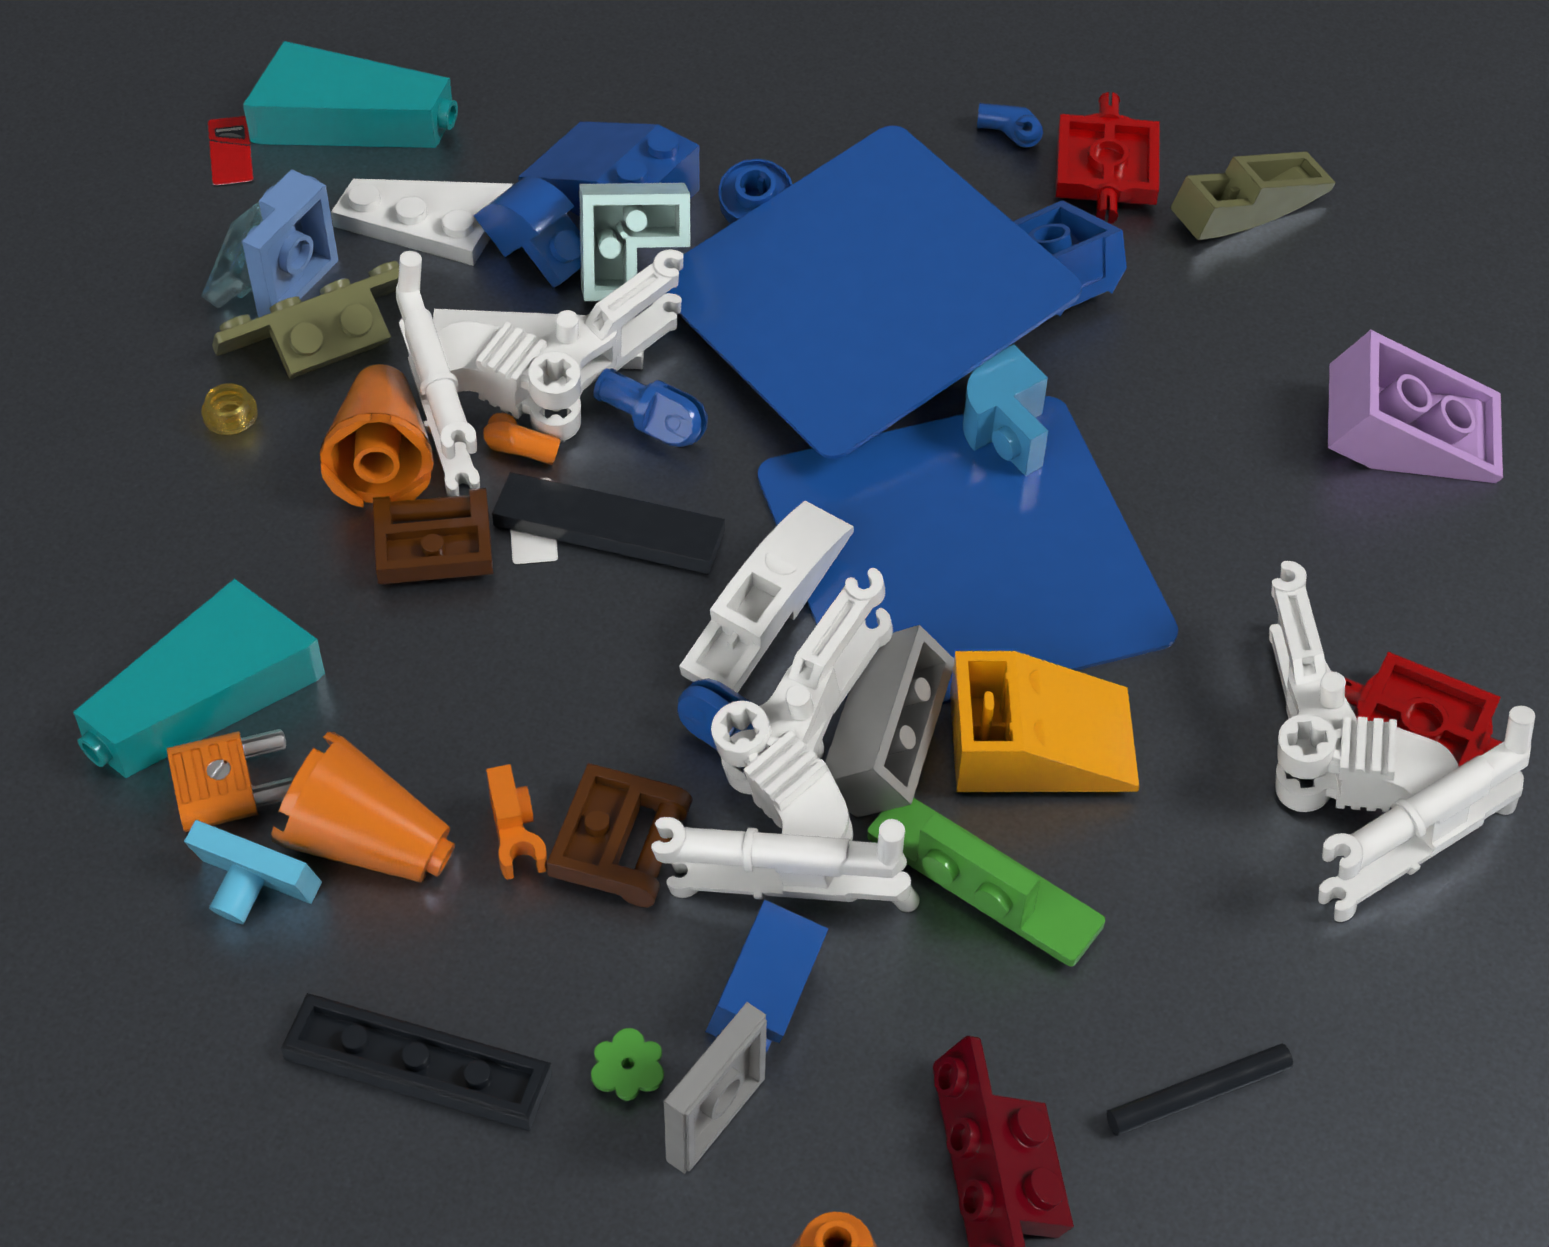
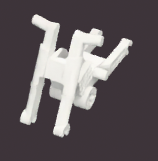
M673 249L661 251L656 255L652 264L599 301L590 314L578 319V315L571 310L561 311L556 317V330L537 339L535 335L529 332L525 334L524 329L518 326L516 328L512 327V323L508 321L502 327L477 321H458L436 331L431 313L425 309L420 294L422 257L415 251H406L400 255L399 279L396 286V300L402 316L399 325L409 353L408 362L427 419L423 423L426 431L432 434L445 474V489L448 497L459 496V484L462 483L469 485L470 489L480 488V476L476 468H474L470 454H474L477 451L476 431L472 425L467 423L457 393L462 391L479 393V399L483 401L488 400L489 404L494 407L498 405L500 410L505 413L511 412L512 416L516 419H519L523 413L530 414L531 426L535 431L559 438L560 442L572 438L578 432L581 425L580 395L583 390L596 382L604 369L613 368L618 371L666 333L677 328V314L681 312L682 299L676 294L667 292L678 286L679 271L683 269V253ZM548 409L554 412H558L562 409H566L567 416L563 419L560 415L553 414L549 418H546L545 410Z
M1283 561L1281 563L1280 578L1272 580L1271 595L1274 598L1278 612V624H1272L1269 628V641L1273 646L1289 718L1281 726L1278 735L1276 794L1285 806L1300 812L1317 810L1324 806L1330 797L1336 799V808L1344 809L1345 806H1351L1353 810H1360V807H1366V811H1376V808L1382 809V812H1386L1350 835L1345 833L1334 834L1327 838L1323 844L1322 858L1324 861L1331 862L1337 856H1345V858H1341L1339 862L1338 876L1328 878L1321 883L1318 901L1321 904H1327L1334 898L1341 899L1335 904L1334 920L1344 922L1355 914L1358 903L1404 874L1412 875L1420 870V864L1481 827L1484 819L1495 812L1501 815H1509L1515 811L1523 790L1524 776L1520 770L1527 767L1529 762L1535 713L1527 706L1513 707L1509 712L1505 741L1483 755L1472 758L1460 767L1453 754L1444 745L1427 737L1398 728L1396 719L1383 722V718H1374L1373 721H1367V717H1358L1357 720L1344 696L1346 685L1344 676L1337 672H1331L1324 659L1322 645L1306 591V571L1296 562ZM1295 777L1314 781L1313 787L1301 788L1300 782Z
M876 568L868 570L870 587L867 589L859 588L857 580L852 577L846 579L844 588L799 649L792 665L788 668L767 702L761 706L749 701L731 702L722 707L712 721V736L717 751L721 756L722 765L730 785L741 793L752 794L754 803L759 808H762L764 813L769 818H772L779 828H782V834L760 833L757 828H748L747 831L684 827L679 820L672 817L657 819L655 825L660 837L665 839L672 838V840L666 843L659 840L652 844L651 848L656 860L662 863H671L676 873H687L682 878L671 876L667 879V886L673 896L687 898L698 891L748 894L754 895L755 899L764 900L765 896L842 902H852L857 899L892 901L903 912H912L918 907L920 902L919 895L911 886L910 876L902 871L907 864L906 857L903 854L904 825L898 820L888 819L882 822L879 827L878 843L852 841L853 829L847 805L828 766L821 759L825 753L822 739L833 713L836 712L879 647L886 645L893 635L890 615L883 608L876 610L878 627L870 629L866 625L865 618L872 608L878 606L885 597L883 576ZM750 723L753 725L754 729L745 730ZM732 727H735L738 730H743L734 734L731 737L729 735V731L732 729ZM740 767H745V768L743 769V770H744L743 773L741 772V768H740Z

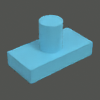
M195 820L184 841L203 862L227 871L209 909L221 917L238 924H244L263 885L312 904L322 884V881L307 863L198 820Z

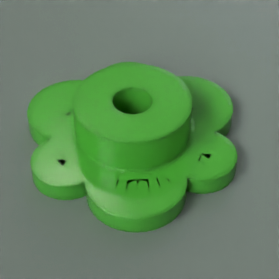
M632 1028L622 1029L615 1034L612 1042L604 1041L595 1047L594 1056L598 1063L592 1069L591 1079L597 1089L604 1092L616 1090V1094L620 1099L629 1101L637 1097L639 1090L646 1092L654 1091L662 1085L664 1070L661 1064L658 1063L662 1058V1048L654 1041L644 1042V1037L639 1031Z

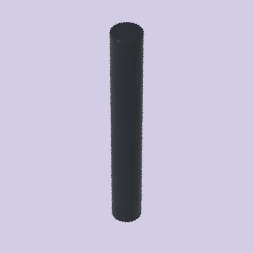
M1281 1043L1117 1106L1106 1112L1109 1126L1113 1133L1118 1136L1292 1068V1055L1287 1046Z

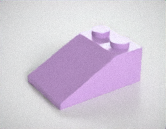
M1370 330L1330 363L1328 449L1371 469L1497 483L1503 478L1501 393Z

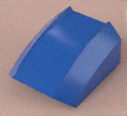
M1063 200L1013 221L1071 270L1081 281L1082 291L1080 297L1057 313L1059 316L1063 314L1064 310L1106 291L1113 293L1127 269L1123 230Z

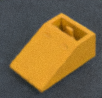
M955 651L950 701L957 792L1139 791L1128 687L1017 651Z

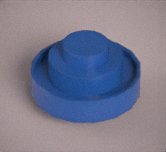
M763 159L743 160L730 167L721 178L718 188L721 213L732 224L791 186L792 180L784 168L772 161Z

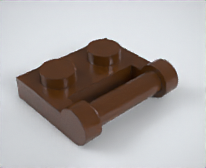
M486 488L469 489V495L394 502H391L390 496L373 498L375 561L378 584L493 574Z
M588 763L547 861L548 876L620 895L625 901L635 906L650 907L654 905L661 886L657 877L663 863L656 860L651 846L659 840L663 843L672 840V838L665 839L660 837L655 822L662 817H672L679 821L686 819L693 801L692 796L683 788ZM643 806L654 809L656 812L635 868L620 866L618 863L639 809Z

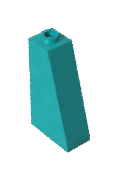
M287 41L282 43L243 104L250 142L264 145L436 148L445 131L453 128L458 113L457 102L452 100L450 78Z
M233 579L73 711L81 733L78 744L84 754L99 767L109 764L125 778H128L167 758V748L202 740L318 681L325 675L318 639L239 581Z

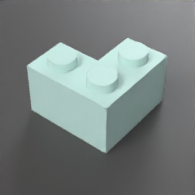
M685 183L579 184L581 290L584 301H601L637 275V248L690 247V192Z

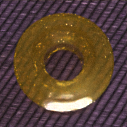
M226 383L214 387L207 393L201 413L204 424L208 429L222 435H233L241 433L253 425L258 416V409L254 397L245 388L237 384Z

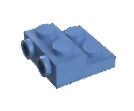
M293 169L264 193L263 197L259 200L263 221L259 225L254 226L246 238L242 240L258 317L270 314V307L284 299L295 296L301 299L339 261L326 185L312 176L303 175Z

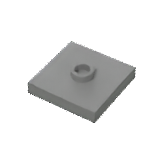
M748 1002L745 1003L664 1100L666 1161L684 1174L687 1171H691L765 1080L766 1014Z

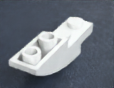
M804 501L789 513L760 543L710 609L711 621L679 666L681 675L692 682L710 678L725 684L738 693L787 619L795 620L853 534L854 526L807 501Z

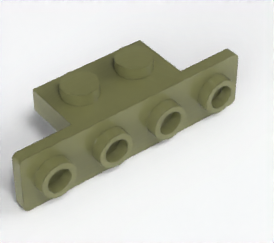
M398 261L381 264L369 271V278L352 284L347 278L329 283L319 290L321 295L301 302L298 296L284 299L270 307V314L251 320L249 315H241L222 323L219 326L221 331L214 335L212 344L216 356L271 337L288 377L292 379L389 343L391 336L375 299L396 291L399 279Z

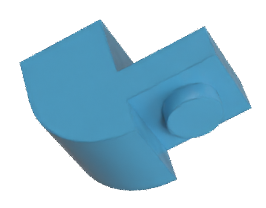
M1014 344L1005 348L972 371L967 384L963 432L968 444L974 451L992 442L996 451L1003 459L1011 461L1027 476L1043 467L1048 430L1036 417L1043 414L1048 377Z

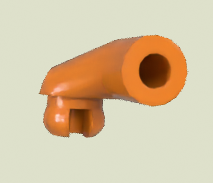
M508 413L493 414L488 420V425L483 429L485 442L494 451L520 455L550 465L554 463L560 439L517 424L516 419Z

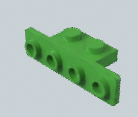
M914 797L911 805L882 811L868 827V839L873 843H878L879 827L882 822L888 819L900 821L905 827L903 854L909 866L1067 966L1072 967L1076 965L1104 928L1105 917Z

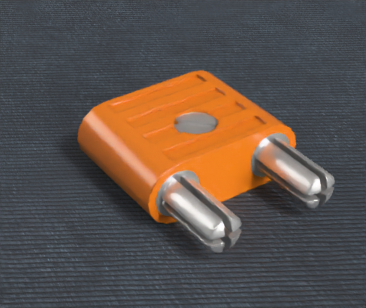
M281 729L241 738L240 731L167 748L178 810L184 832L190 831L195 820L214 826L258 815L257 807L283 801L293 778L290 777L252 786L246 758L284 750L286 748V739Z

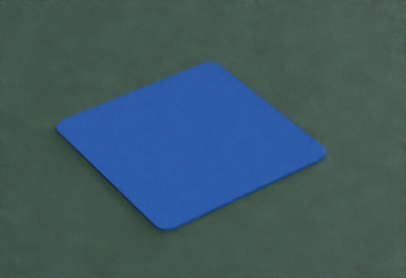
M885 126L778 193L768 202L761 204L683 254V269L679 271L678 286L672 288L667 293H673L681 297V312L679 315L819 455L829 459H838L847 456L1074 303L1081 295L1082 286L1080 279L910 132L900 126Z
M1045 396L1043 414L1036 417L1048 430L1043 467L1027 476L1011 461L1003 459L996 451L992 442L974 451L968 444L963 432L964 414L879 433L842 458H825L812 448L769 458L759 466L758 482L776 526L804 501L854 526L853 534L807 600L816 625L844 588L847 578L852 577L856 579L859 588L867 589L870 587L868 570L876 568L883 576L885 597L878 606L872 608L865 618L867 627L870 629L878 627L876 610L883 608L890 615L893 633L920 625L953 658L955 657V651H1017L1078 671L1168 648L1176 641L1178 625L1068 407L1058 398ZM952 674L942 704L951 702Z

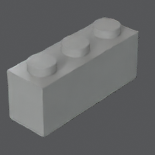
M920 625L894 632L890 641L886 645L879 647L848 693L825 761L845 800L848 811L856 818L911 805L954 665V658Z

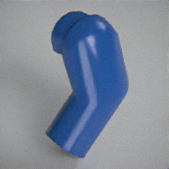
M979 103L977 128L1002 130L1017 146L1024 148L1032 147L1041 140L1043 127L1026 107Z

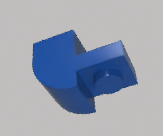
M532 176L522 178L473 215L504 257L522 246L553 288L563 283L581 268L580 231L567 215V212L575 206L558 188L541 178Z

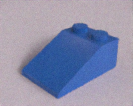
M580 121L519 175L518 181L524 177L532 176L551 183L572 202L575 207L569 211L580 216L579 184L685 183L690 192L691 199L700 190L699 145L659 124Z

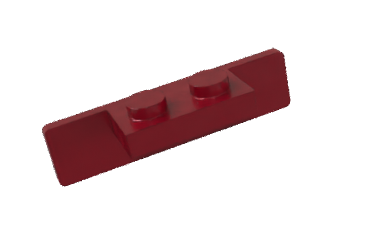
M965 1036L934 1062L933 1071L934 1084L939 1095L947 1135V1148L951 1155L959 1195V1208L964 1219L969 1247H1026L1023 1234L1059 1238L1072 1229L1074 1225L1046 1103L993 1095L981 1039L974 1036Z

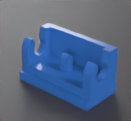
M764 899L705 1032L715 1037L720 1035L745 1003L748 1002L766 1014V1053L772 1041L780 1043L826 937L828 928Z

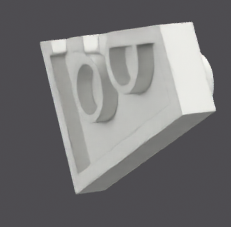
M353 178L331 211L333 227L474 266L489 242L490 237L473 215L514 184Z

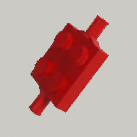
M1105 92L1099 97V113L1086 116L1060 114L1055 197L1097 200L1096 217L1105 221L1107 210V222L1113 224L1118 219L1117 202L1157 205L1159 195L1160 121L1136 120L1119 115L1120 97L1112 92L1109 105V92Z
M1387 652L1379 672L1370 678L1365 685L1345 678L1344 696L1349 705L1356 707L1354 714L1357 720L1358 717H1367V721H1373L1374 718H1383V722L1396 719L1398 728L1427 737L1444 745L1453 754L1459 767L1478 755L1481 756L1502 743V741L1491 737L1493 733L1492 717L1501 698L1498 695L1391 652Z

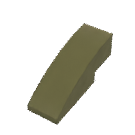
M1307 151L1234 156L1225 173L1186 176L1170 209L1197 240L1223 237L1255 228L1287 215L1330 192L1336 182Z

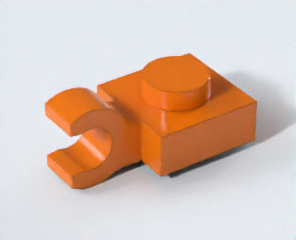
M511 764L487 768L490 802L500 844L498 853L503 876L507 880L514 878L512 862L520 855L532 856L536 861L538 873L546 872L547 852L544 841L538 835L528 832L523 827V824L534 822L528 787H515Z

